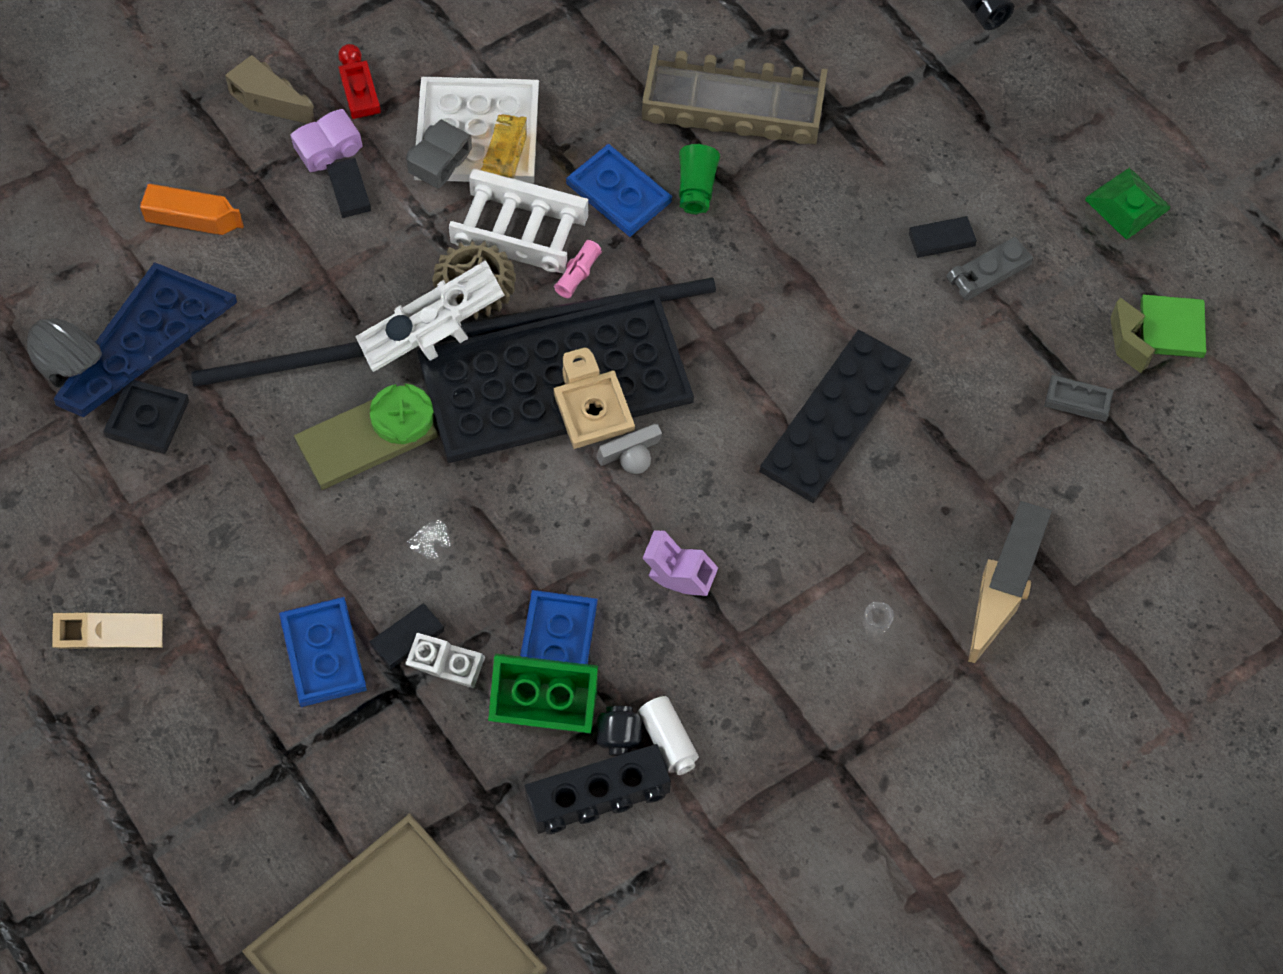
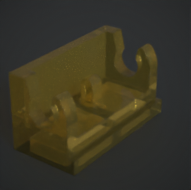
M501 114L498 115L496 121L510 126L495 124L493 136L481 170L514 179L527 138V117Z

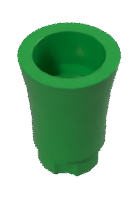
M691 144L684 146L679 151L680 208L684 209L686 213L697 215L699 213H706L709 210L715 174L720 160V153L713 147L703 144Z

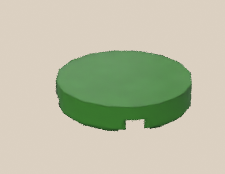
M412 384L388 386L378 392L371 402L370 420L373 430L380 438L390 443L407 444L415 442L426 435L433 423L434 411L430 397L424 390Z

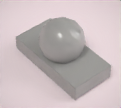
M653 424L601 445L596 456L600 466L620 459L621 466L626 472L631 474L643 473L651 464V455L647 447L659 443L662 432L658 424Z

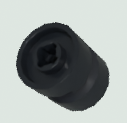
M962 0L970 12L974 13L975 18L982 27L988 31L1004 24L1011 17L1015 7L1011 0Z

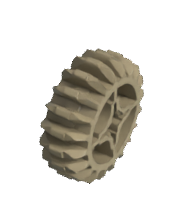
M472 239L469 246H464L459 242L457 250L449 247L447 255H440L439 264H435L432 282L433 286L437 288V284L442 280L448 283L480 263L487 261L489 267L495 273L494 276L505 296L474 313L473 317L477 320L479 313H484L489 317L491 309L500 312L502 304L509 303L510 295H513L515 291L516 273H514V265L511 260H508V255L505 251L499 252L497 245L488 248L485 240L481 245H476ZM460 294L455 298L458 305L462 303L464 294Z

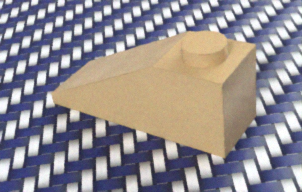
M988 559L982 576L968 662L972 663L979 659L1016 613L1021 600L1028 599L1031 580H1028L1022 598L989 588L998 563L995 560Z

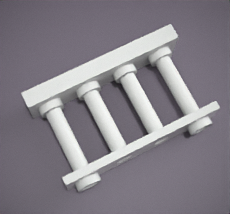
M473 168L469 176L470 195L475 197L463 224L450 221V243L458 246L459 242H461L464 246H469L473 239L476 245H481L485 240L488 248L497 245L499 252L505 251L508 259L541 267L548 272L564 274L568 262L567 252L562 251L572 224L576 223L585 226L588 218V199ZM488 200L503 204L492 232L475 228L485 202ZM515 208L532 211L521 240L504 235ZM543 216L561 219L550 248L533 243Z

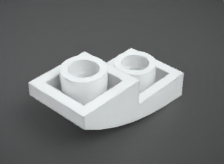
M416 633L406 665L433 676L474 688L485 656L482 653L453 646L448 641Z

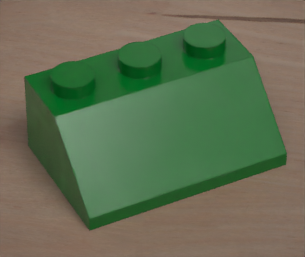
M495 653L488 721L591 733L596 706L598 666Z

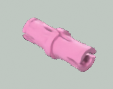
M586 240L576 257L569 260L565 273L554 286L555 291L560 296L570 298L579 283L589 276V269L602 253L601 247L597 243Z

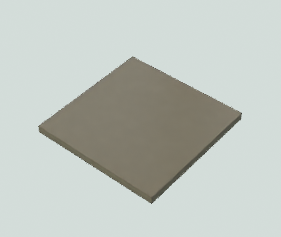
M410 813L242 950L243 954L260 974H544L547 972V967Z

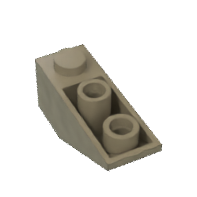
M253 55L249 56L225 75L229 93L249 110L305 124L315 122L314 106L311 100L306 95L297 93L288 80L285 78L280 79L266 62H260Z

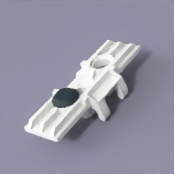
M487 261L480 263L448 283L442 280L437 284V288L404 307L401 305L396 307L394 310L395 314L355 336L371 370L374 372L417 346H420L421 350L431 361L438 357L433 344L449 335L455 337L459 343L467 340L468 336L461 328L460 321L505 296ZM460 294H464L462 303L458 305L455 298Z

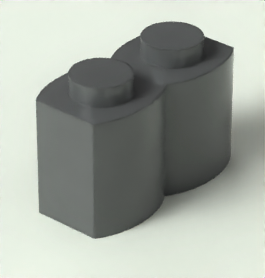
M442 119L434 126L430 125L424 133L423 140L417 145H413L407 153L408 173L439 189L447 182L455 168L463 163L472 150L471 135Z

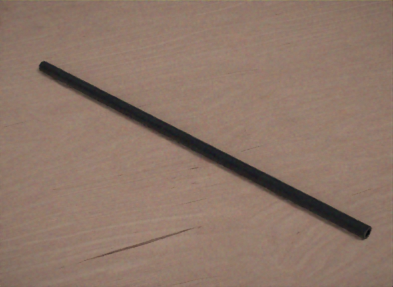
M711 277L461 323V328L468 337H473L658 293L661 302L715 293L716 286L714 278ZM449 335L437 343L457 339L452 335ZM352 342L192 371L191 377L193 386L198 387L358 358L365 355L359 343Z

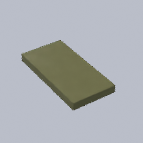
M370 400L295 434L294 439L321 490H324L437 438L438 434L434 425L432 424L426 435L415 442L407 444L390 443L380 438L373 430L370 420V406L372 402Z

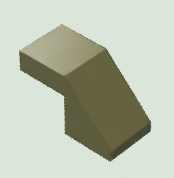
M1120 298L1116 302L1110 317L1116 355L1135 370L1142 373L1148 367L1155 349L1136 336L1145 315Z

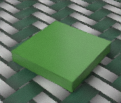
M1142 295L1140 300L1141 313L1145 315V318L1141 325V339L1155 349L1154 354L1204 358L1206 354L1204 300Z

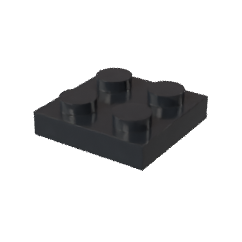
M133 380L123 388L103 433L106 438L166 454L189 403L188 395Z

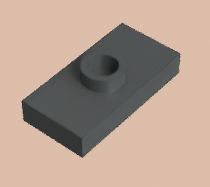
M1052 375L1044 407L1106 422L1114 390Z

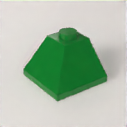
M1130 167L1088 195L1085 199L1126 240L1169 211L1171 207Z

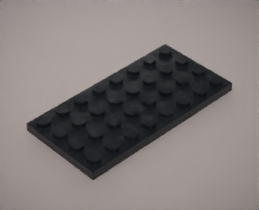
M658 293L471 337L462 343L455 341L434 346L438 357L431 361L422 350H417L419 364L428 395L432 402L435 420L448 463L568 434L554 396V388L565 385L563 379L564 354L581 348H588L593 353L599 368V375L615 371L632 418L694 403V395ZM576 358L573 362L580 361L582 358ZM590 404L589 410L586 412L596 416L603 409L602 407L596 408L594 404Z

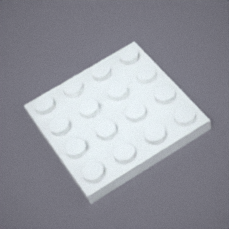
M421 77L416 145L423 140L427 128L430 125L434 126L442 119L470 134L472 137V150L463 163L455 168L447 181L469 182V176L472 169L475 168L519 181L534 183L539 80Z

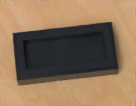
M356 158L327 164L328 175L341 217L346 218L371 211V205Z
M968 216L914 226L909 229V236L917 258L975 247L977 241Z
M423 603L370 641V645L391 670L408 658L416 633L436 638L444 632V626Z

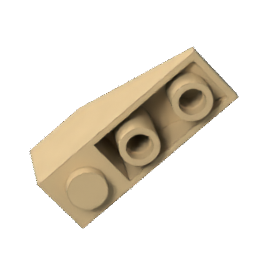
M53 613L52 647L58 649L163 648V614Z

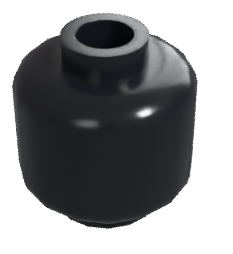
M608 706L606 707V712L598 716L597 744L601 748L609 749V756L629 753V749H635L641 745L642 719L639 714L633 712V707Z

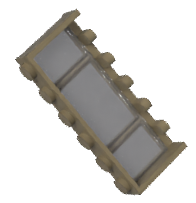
M653 45L642 101V120L655 124H674L684 128L708 129L712 132H731L741 136L766 137L770 140L795 141L799 144L817 143L828 69H822L820 82L803 80L804 70L800 67L792 68L791 78L774 76L775 66L771 63L763 64L762 74L745 72L746 62L742 59L734 60L733 70L716 68L717 58L714 55L705 56L704 66L687 64L688 54L685 51H678L676 53L675 62L659 60V46Z

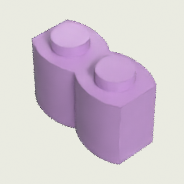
M344 109L330 112L317 122L306 124L291 134L293 147L309 172L327 169V164L333 163L336 159L351 157L363 147L360 133Z

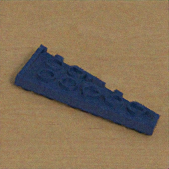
M154 262L96 340L102 352L100 359L81 374L68 378L54 397L55 405L85 417L237 303L236 295Z

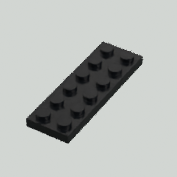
M858 329L760 465L759 472L808 501L815 503L908 370L912 359Z

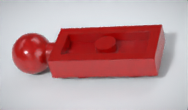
M353 44L342 46L338 53L342 66H338L351 118L356 119L381 113L367 60L361 61L362 54L357 46Z

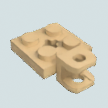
M588 348L565 353L563 356V379L565 385L554 388V396L573 449L635 431V424L615 371L599 375V368L595 357ZM576 358H582L580 361L573 362ZM590 404H594L596 408L602 407L603 409L596 416L586 412L589 410Z

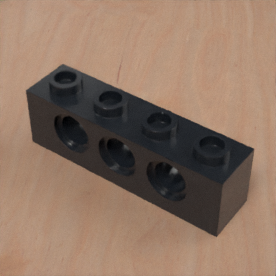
M658 744L525 784V795L537 833L555 834L563 831L566 825L578 821L580 824H587L597 820L600 817L599 815L610 811L617 814L631 809L633 804L646 801V803L660 801L665 798L666 794L670 793L671 781ZM627 777H636L641 783L635 787H629L623 783V780ZM595 787H603L608 793L603 797H595L591 795L590 791ZM562 797H569L575 803L568 808H563L557 804V801Z

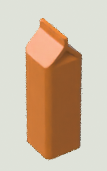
M148 184L140 206L145 222L224 235L236 228L243 229L244 227L239 209H234L224 196Z

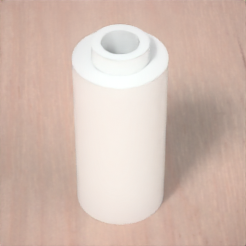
M661 696L644 704L638 710V714L641 716L642 722L654 745L658 744L667 771L669 773L676 772L677 775H683L691 771L696 766L694 762L699 756L669 698Z

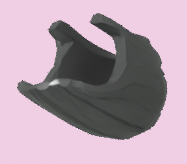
M62 319L39 320L28 332L27 351L30 360L36 369L58 389H61L66 382L60 375L72 377L81 374L94 365L102 355L101 349L95 340L74 324Z

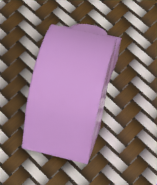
M654 530L642 558L652 568L649 574L651 579L663 587L688 595L707 596L718 570L716 564L703 550L681 549L665 531Z

